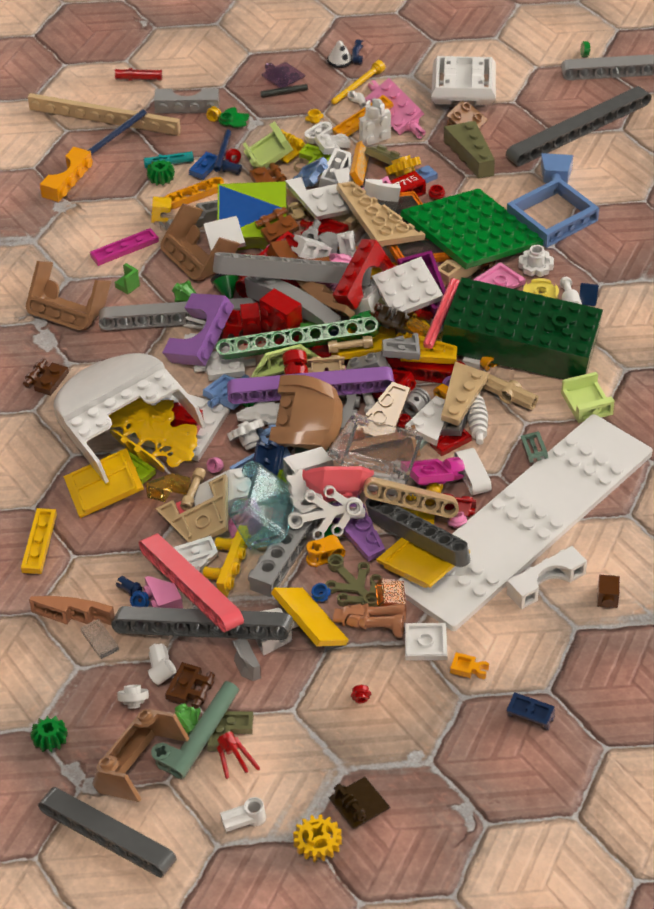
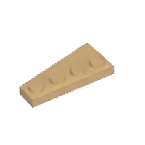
M455 361L441 420L459 426L489 379V373Z

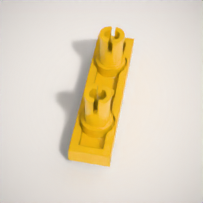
M239 524L233 539L216 537L215 546L217 550L229 551L223 567L213 568L205 566L203 569V576L206 579L217 580V589L226 597H228L230 590L234 587L235 576L240 572L241 561L245 559L247 546L252 541V535L245 524Z

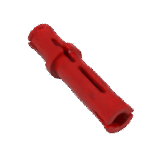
M115 69V79H129V81L133 79L162 80V70Z

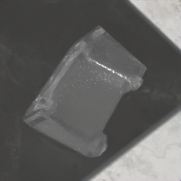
M356 414L349 418L331 445L328 456L343 466L349 467V465L353 466L356 464L381 470L389 475L396 474L398 479L408 481L423 437L417 434V430L414 428L406 427V429L368 420L366 416Z

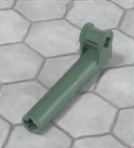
M229 681L223 683L189 734V740L185 741L180 749L163 742L156 744L152 748L151 755L156 760V765L160 770L168 772L179 779L185 778L238 694L239 688Z

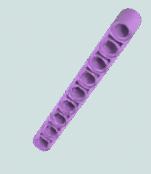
M386 366L287 374L306 375L320 379L332 385L337 390L338 396L384 392L394 382L393 371L390 367ZM280 375L232 379L227 383L228 401L233 404L279 401L281 399V395L278 393Z

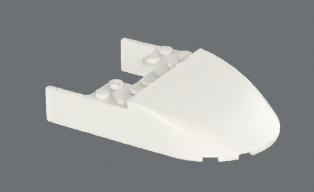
M144 353L112 357L83 369L61 387L53 404L58 423L105 484L109 480L102 464L86 442L112 426V421L108 415L140 397L145 403L154 404L173 394L201 428L206 427L198 405L165 369L163 362L152 355Z

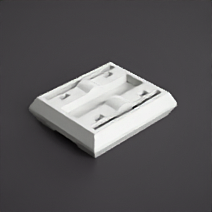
M437 56L433 61L431 99L435 104H452L453 101H474L475 105H492L496 100V62L492 57ZM440 73H444V80H439ZM484 74H488V81H484Z

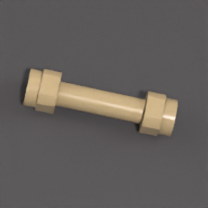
M362 336L363 339L343 342L331 340L328 342L329 353H338L340 349L364 346V349L373 347L372 336Z
M195 468L192 474V483L187 495L183 496L180 504L183 510L187 511L193 507L195 493L206 474V471L202 468Z

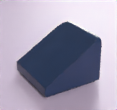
M581 283L579 296L582 305L596 306L599 285Z

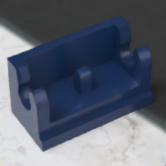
M268 440L267 444L262 441L257 442L250 477L263 485L278 482L285 447L271 440Z
M516 692L513 693L506 710L508 716L513 717V715L544 725L546 730L550 729V721H553L555 718V706Z

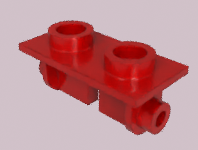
M469 496L455 497L458 502V512H463L466 517L475 515L476 500ZM451 503L444 506L446 510H452L455 507Z

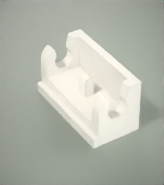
M295 234L293 239L298 242V247H291L292 251L305 259L328 257L332 250L331 247L320 241Z

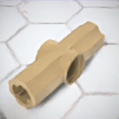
M489 374V379L483 387L499 395L500 400L506 404L514 402L530 410L536 407L539 399L538 395L522 389L521 384L516 380L507 382Z

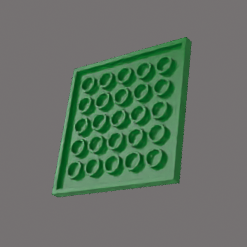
M479 188L401 210L400 214L407 222L415 226L419 232L425 233V236L464 269L524 252L533 245L543 246L544 242L536 232L527 228L526 224L518 221L516 216L508 213L503 206Z

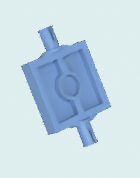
M321 157L303 166L294 178L301 177L305 188L308 186L312 187L317 183L318 176L328 168V161Z
M224 374L204 388L203 396L210 399L207 405L213 408L217 404H222L232 410L238 407L240 404H233L228 401L227 383L237 378ZM244 374L241 378H250V377H249L248 375L246 376V374Z

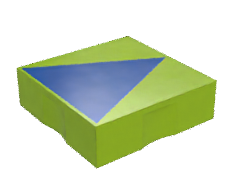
M286 181L218 184L217 220L237 216L245 241V246L237 250L251 248L266 249L269 243L262 236L260 230L264 226L262 225L257 228L254 222L263 215L267 216L273 213V210L285 207L287 209ZM277 219L270 221V224L276 222Z

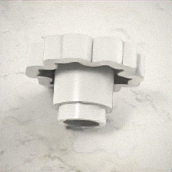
M533 245L529 250L524 251L523 255L519 256L518 267L523 269V273L528 276L537 275L542 277L548 275L549 270H553L554 258L549 256L550 253L545 251L541 245Z
M262 419L251 423L245 421L237 425V429L227 433L229 441L239 438L242 447L249 450L256 447L257 442H259L258 440H260L256 430L265 425Z

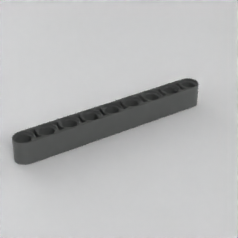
M122 606L118 609L111 626L114 631L121 634L285 640L293 625V618L284 612L241 611L244 624L224 633L200 609Z

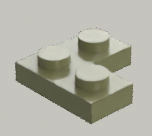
M226 711L207 742V751H218L216 748L219 746L217 739L227 732L232 731L233 734H252L253 712Z

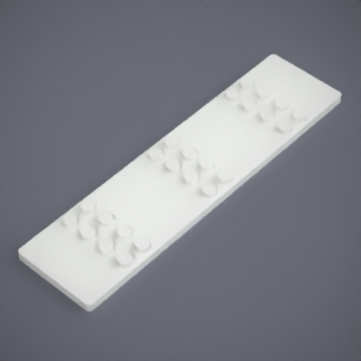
M592 414L548 451V458L541 457V460L534 463L465 524L452 533L467 542L471 559L468 565L453 567L431 588H424L401 577L394 583V591L439 623H446V627L449 630H458L504 589L511 577L522 573L651 458L653 449L601 417Z

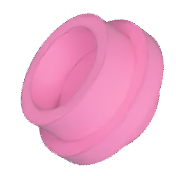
M458 512L455 517L449 518L447 522L449 526L459 528L467 522V517L464 516L463 512Z

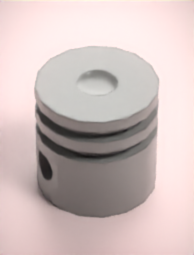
M415 387L408 394L402 412L413 418L431 401L430 395L424 389Z

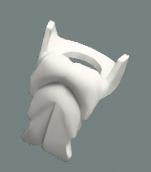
M302 468L297 469L292 475L286 476L289 484L290 503L296 512L300 514L318 507L314 503L307 505L310 502L304 498V493L309 490V487H307L306 481L303 480ZM309 493L307 495L308 499H312L314 497L313 493ZM316 493L317 496L323 499V496L321 494Z

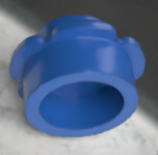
M318 583L312 588V598L316 602H324L331 595V590L324 583Z
M137 590L133 592L130 604L133 607H148L150 603L148 600L149 596L146 592Z

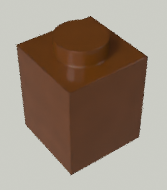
M599 575L597 607L618 608L620 576Z

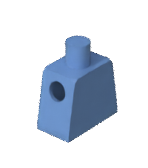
M542 153L541 172L543 182L548 183L559 177L568 184L572 172L573 155Z

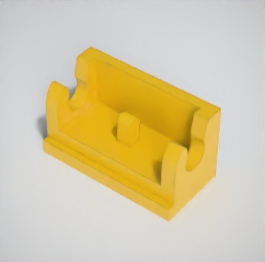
M153 196L151 223L155 221H168L167 217L163 218L160 214L171 212L172 198Z

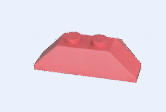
M324 466L307 471L303 470L302 476L310 490L321 494L326 502H332L337 500L328 498L323 493L327 485L333 486L338 493L346 498L358 497L364 490L365 480L373 477L374 470H369L362 466ZM329 488L327 490V495H331L333 493L332 488Z

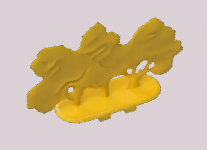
M140 397L108 415L112 421L110 428H123V434L115 429H110L109 431L112 436L127 448L129 452L161 472H164L165 468L156 459L157 456H166L168 466L178 467L183 461L192 460L194 456L193 450L196 448L198 441L196 438V425L182 424L177 427L170 425L174 420V412H172L174 400H161L156 405L151 406V404L145 403ZM134 432L139 438V442L135 444L126 436ZM149 440L155 444V451L152 454L141 448L145 441ZM165 446H170V447H171V450H169V451H166V452H164L163 450H162L161 452L159 451L160 449H162V448L165 447Z

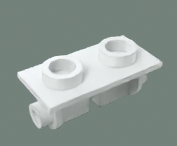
M353 230L338 233L339 253L353 257L356 251Z

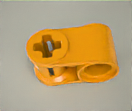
M329 535L318 540H312L307 544L308 555L306 556V562L312 567H318L328 563L330 555L339 554L344 557L346 551L336 535Z

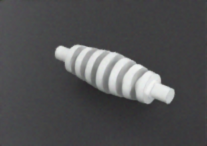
M479 393L468 410L467 417L471 435L476 439V443L481 445L484 442L483 439L487 436L488 413L484 398Z

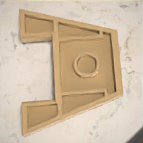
M226 474L208 483L214 496L213 498L181 514L174 501L156 508L158 513L187 543L208 536L214 538L228 531V477Z

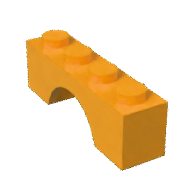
M73 147L65 155L67 170L60 174L47 175L40 183L41 196L60 202L69 190L75 186L76 182L83 177L84 173L91 168L93 164L91 151Z

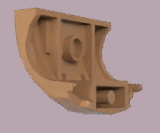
M280 375L278 393L281 395L276 427H271L269 440L284 447L295 446L309 450L322 447L327 451L330 444L336 441L342 424L343 405L337 390L332 385L311 376Z

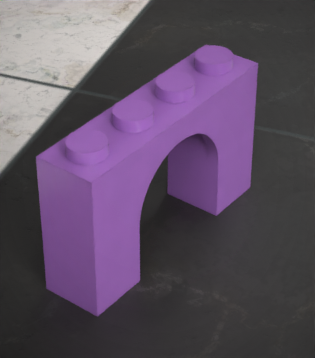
M191 293L185 309L193 318L207 319L206 324L192 338H169L162 353L171 363L206 366L234 305L225 295Z

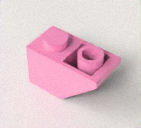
M150 576L145 577L146 586H143V590L151 599V607L183 608L182 598L174 583Z

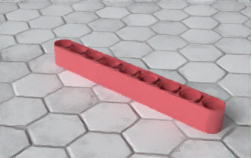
M156 533L139 541L142 554L167 579L174 583L222 632L225 633L244 624L241 611L162 536Z

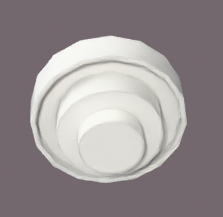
M141 685L124 686V690L117 692L118 701L123 702L128 708H139L140 704L149 698L148 689L141 688Z

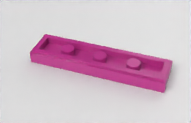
M149 228L90 252V257L97 266H100L159 242V237Z

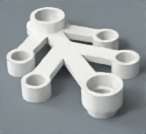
M327 485L323 490L324 495L328 498H334L342 504L334 507L317 496L313 490L309 489L304 493L305 500L313 502L321 507L322 510L304 514L292 512L287 517V523L291 528L299 529L303 526L304 522L324 518L319 527L313 529L311 533L312 537L318 540L324 538V533L335 516L343 514L338 524H333L331 527L332 534L338 537L343 534L344 527L350 518L361 514L363 510L362 501L357 497L346 498L338 493L333 486ZM329 488L333 489V493L331 495H327V490ZM309 493L314 494V497L312 499L307 498V495ZM352 503L356 504V508L354 510H350V505ZM294 516L298 517L296 523L291 521ZM336 527H340L339 533H334ZM320 531L321 536L316 538L315 533Z

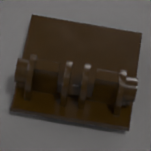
M382 303L374 306L375 313L370 312L380 323L379 325L388 329L393 327L396 329L395 331L406 335V332L413 334L404 325V322L409 320V315L406 312L396 308L393 309Z
M366 777L347 787L340 783L334 787V794L328 797L352 829L390 809V806Z

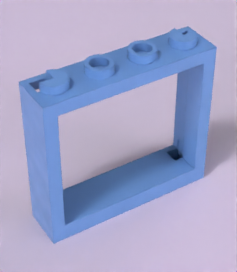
M559 177L507 203V212L516 216V219L526 224L527 228L531 231L536 232L544 240L543 246L546 248L597 222L599 217V207ZM557 193L581 211L548 229L524 212V210Z

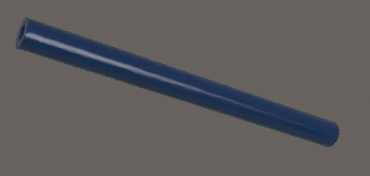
M144 109L139 111L89 148L88 151H91V155L144 117L147 114Z
M229 129L224 133L214 166L215 172L220 171L231 136V130Z

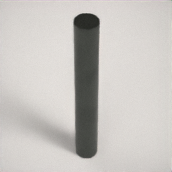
M295 85L260 91L261 97L305 91L308 90V85Z

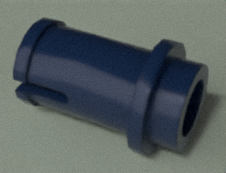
M226 159L223 160L221 170L240 175L242 165L229 162Z
M125 576L118 578L117 581L121 582V584L116 582V587L129 593L130 597H132L133 592L137 590L142 592L143 590L139 582L134 583Z

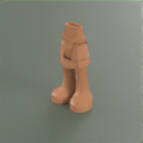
M366 603L350 607L344 606V609L335 608L333 622L342 623V626L347 624L350 627L365 630L373 627H386L392 630L394 637L403 638L406 604L397 603L388 606L370 607Z

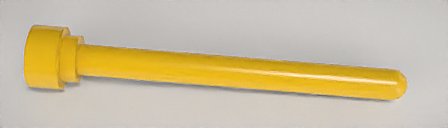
M381 60L375 61L368 72L334 97L331 103L333 105L337 104L348 95L349 91H354L374 74L382 73L385 70V64Z

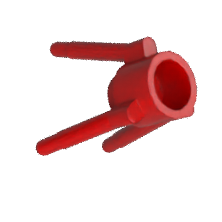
M232 731L221 735L217 739L219 746L216 748L220 754L226 779H229V772L224 752L227 755L234 753L244 772L248 773L249 771L238 752V748L256 770H260V766L241 744L239 738H235Z

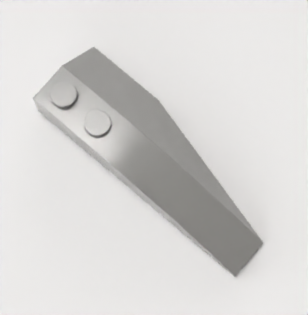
M247 276L244 279L247 297L260 301L259 299L275 288L302 304V318L315 324L341 320L339 315L316 298L283 280Z

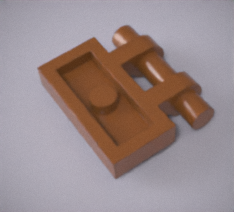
M275 163L269 165V170L264 166L249 171V175L254 183L283 182L287 180L286 176L281 173L280 167Z
M285 207L273 210V213L267 216L263 215L254 222L257 228L262 225L264 226V228L260 229L261 234L269 245L270 242L276 241L287 231L293 234L299 230V225L291 215L283 216L287 213ZM277 219L276 222L270 224V221Z

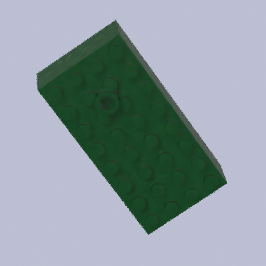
M461 277L444 323L442 342L457 346V355L481 360L482 357H492L494 361H491V363L564 380L587 374L599 334L603 309Z

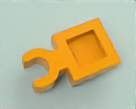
M456 652L450 667V673L471 678V675L475 674L480 679H486L487 672L482 671V669L489 670V663L486 661L476 662V657Z

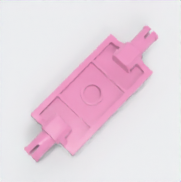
M390 78L381 85L375 80L371 81L374 85L369 82L368 88L372 93L365 98L366 101L370 100V103H372V99H378L385 95L394 105L389 109L391 111V127L399 135L404 131L413 132L418 139H421L422 136L419 133L423 136L426 133L419 126V118L424 115L423 111Z

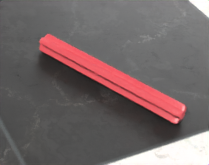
M450 279L423 342L425 348L432 349L457 291L460 282L458 279Z

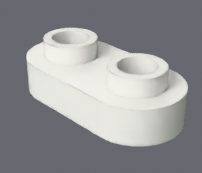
M323 121L305 131V141L309 144H316L314 142L315 135H331L332 124Z

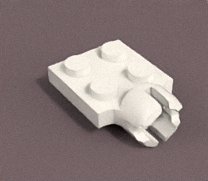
M372 99V106H370V100H368L365 104V115L359 118V142L362 141L365 147L391 138V111L388 108L385 109V104L380 99Z

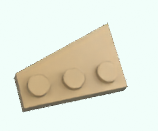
M392 382L356 426L362 425L365 433L371 435L395 431L410 388Z

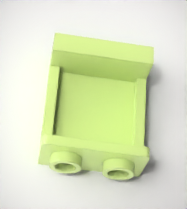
M275 121L270 124L273 132L251 147H248L246 142L243 143L245 147L243 152L248 159L251 158L249 161L254 168L264 166L268 168L271 163L277 162L293 151V148Z
M597 372L562 380L561 394L578 423L584 422L592 414L599 417L613 415L615 401L612 396H605L598 384Z

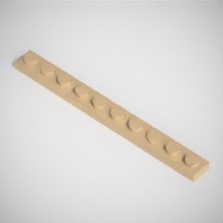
M32 93L28 95L30 110L114 125H122L138 113L137 111ZM148 113L130 126L131 128L177 136L181 132L180 119Z

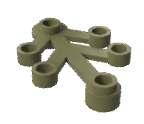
M332 554L328 557V568L332 572H338L347 582L327 581L325 583L327 588L333 586V588H330L331 594L337 591H345L360 595L338 594L337 604L344 607L349 603L362 605L368 603L370 607L382 605V598L378 594V589L382 585V577L379 574L371 575V588L369 592L364 588L366 576L370 573L369 563L361 562L358 564V578L356 580L344 567V559L341 555Z

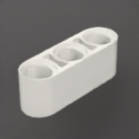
M469 448L454 452V457L461 458L464 462L465 469L460 471V473L464 474L463 480L470 494L473 496L491 491L490 478L476 450Z

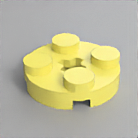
M544 278L533 279L528 285L526 283L523 288L525 292L558 299L559 296L558 286L556 284L554 286L550 280Z

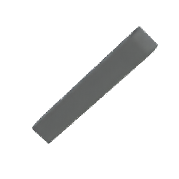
M369 498L366 500L368 516L373 523L456 567H464L470 563L468 544L463 539L397 505Z
M52 787L38 803L39 809L45 815L157 877L162 878L177 859L176 855L167 847L59 788Z

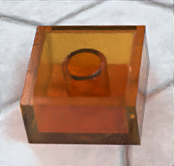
M381 578L375 583L377 607L397 603L406 604L404 581Z

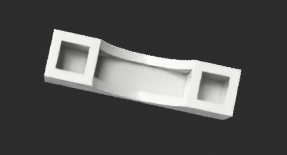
M573 546L563 549L558 554L544 559L536 566L529 567L525 572L511 577L507 581V595L522 610L538 601L539 585L549 579H562L570 583L585 575L587 560Z

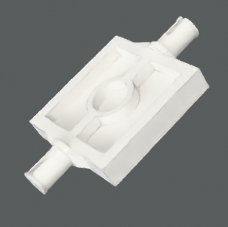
M212 351L206 366L194 365V373L205 371L209 381L217 380L224 374L233 378L242 377L245 374L246 366H256V359H244L242 357L224 360L217 351Z

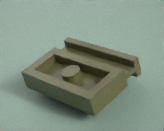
M379 144L370 148L366 147L365 154L389 165H392L391 161L402 157L399 152L389 151L386 146Z

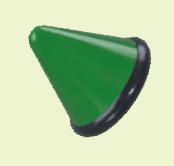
M216 274L211 278V283L222 295H225L228 299H233L236 289L235 284L240 276Z

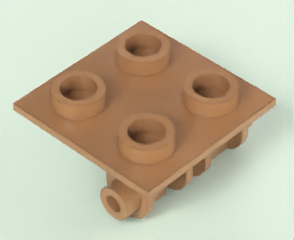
M461 101L446 115L449 118L447 126L476 121L480 128L488 120L467 101Z

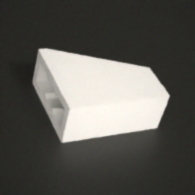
M322 447L283 458L284 480L288 484L286 476L292 475L299 468L307 471L312 468L333 466L334 459Z

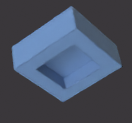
M429 165L415 170L426 180V183L438 177V173Z

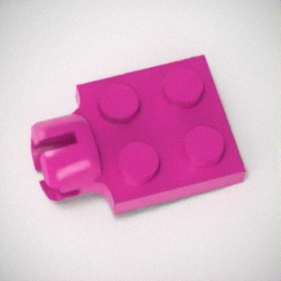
M452 457L444 461L430 459L403 462L402 469L417 484L428 485L429 483L444 484L447 481L462 479L464 474L462 475L459 472L463 471L465 466L461 458Z

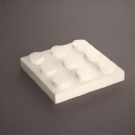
M422 257L372 276V280L385 304L407 314L439 302L443 298L441 290Z

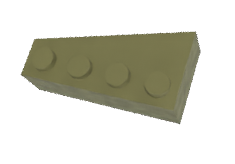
M476 121L444 126V143L446 145L449 144L451 150L459 155V159L467 163V167L477 178L494 176L495 159Z

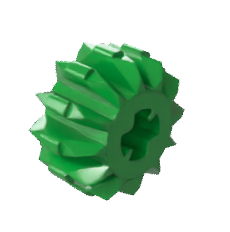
M164 159L162 161H152L148 165L146 173L151 184L155 183L157 186L159 184L164 185L165 183L170 184V181L174 180L175 170L171 162H166Z
M46 716L45 720L38 718V724H33L30 736L35 748H40L42 752L49 749L52 753L54 748L60 750L61 744H66L68 731L63 720H58L56 716L52 719Z

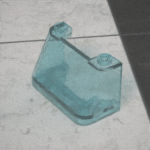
M250 461L244 464L242 468L243 476L249 478L252 482L248 497L236 500L231 507L229 515L249 550L279 543L286 538L289 529L287 517L293 512L294 507L290 503L289 485L260 463Z

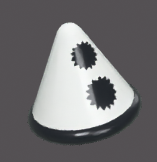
M339 40L327 57V62L332 67H347L352 63V55L343 42Z

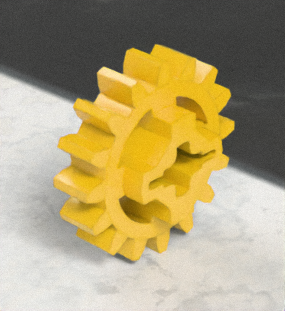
M408 155L391 161L392 165L386 167L385 170L388 176L395 174L396 177L414 171V167L421 165L419 156L411 158Z
M322 814L318 816V819L310 815L309 821L303 818L302 825H296V831H293L294 847L297 848L298 854L304 853V859L306 860L311 856L313 857V862H316L318 857L325 861V856L328 855L333 858V851H340L339 845H342V830L338 828L337 822L331 823V817H327L324 820Z

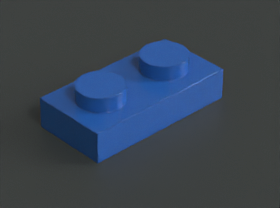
M205 152L189 169V175L204 180L214 169L217 155Z

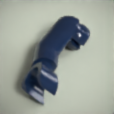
M355 40V45L352 49V62L355 64H362L363 56L359 55V51L363 47L361 44L364 40Z

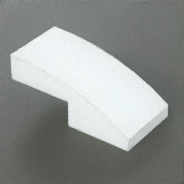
M365 179L364 190L369 197L390 202L399 201L400 184H384L381 179Z

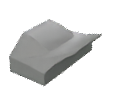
M233 640L232 642L237 650L234 662L241 676L251 681L261 679L260 665L248 640Z

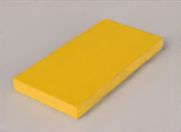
M273 588L272 596L291 615L297 625L316 646H344L347 644L349 639L304 588Z

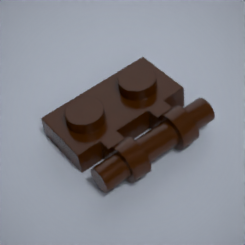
M42 358L40 362L33 366L32 372L25 376L23 385L29 387L33 384L36 392L51 396L67 376L69 370L68 367L53 362L47 367V360Z
M182 662L165 693V697L167 700L181 704L187 703L188 699H193L191 706L194 709H198L207 698L206 693L214 684L215 674L209 671L206 676L201 675V667ZM196 684L201 685L199 690L194 689Z

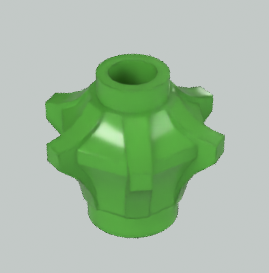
M189 280L181 284L176 283L172 289L175 302H187L191 293L198 294L191 286V281Z
M184 703L175 707V714L189 736L198 722L201 710L200 708L188 707Z

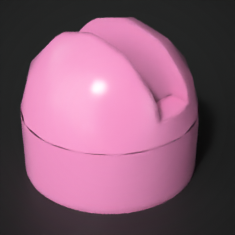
M218 457L209 458L207 461V469L211 473H217L224 467L223 461Z

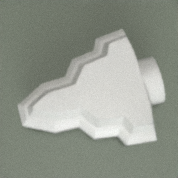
M274 401L257 402L254 406L247 407L236 413L237 420L251 423L262 419L264 425L270 426L275 424L276 426L280 403H275Z

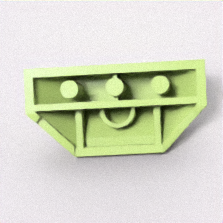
M301 344L265 353L251 377L284 375L283 353L288 350H303L307 354V359L318 355Z

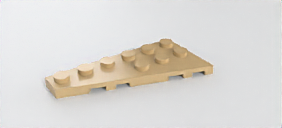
M353 181L337 183L336 190L369 237L377 240L381 247L425 239V233L422 231L417 232L414 229L415 226L411 223L406 224L402 221L400 215L386 205L381 206L378 203V199L375 197L370 198L366 195V191Z

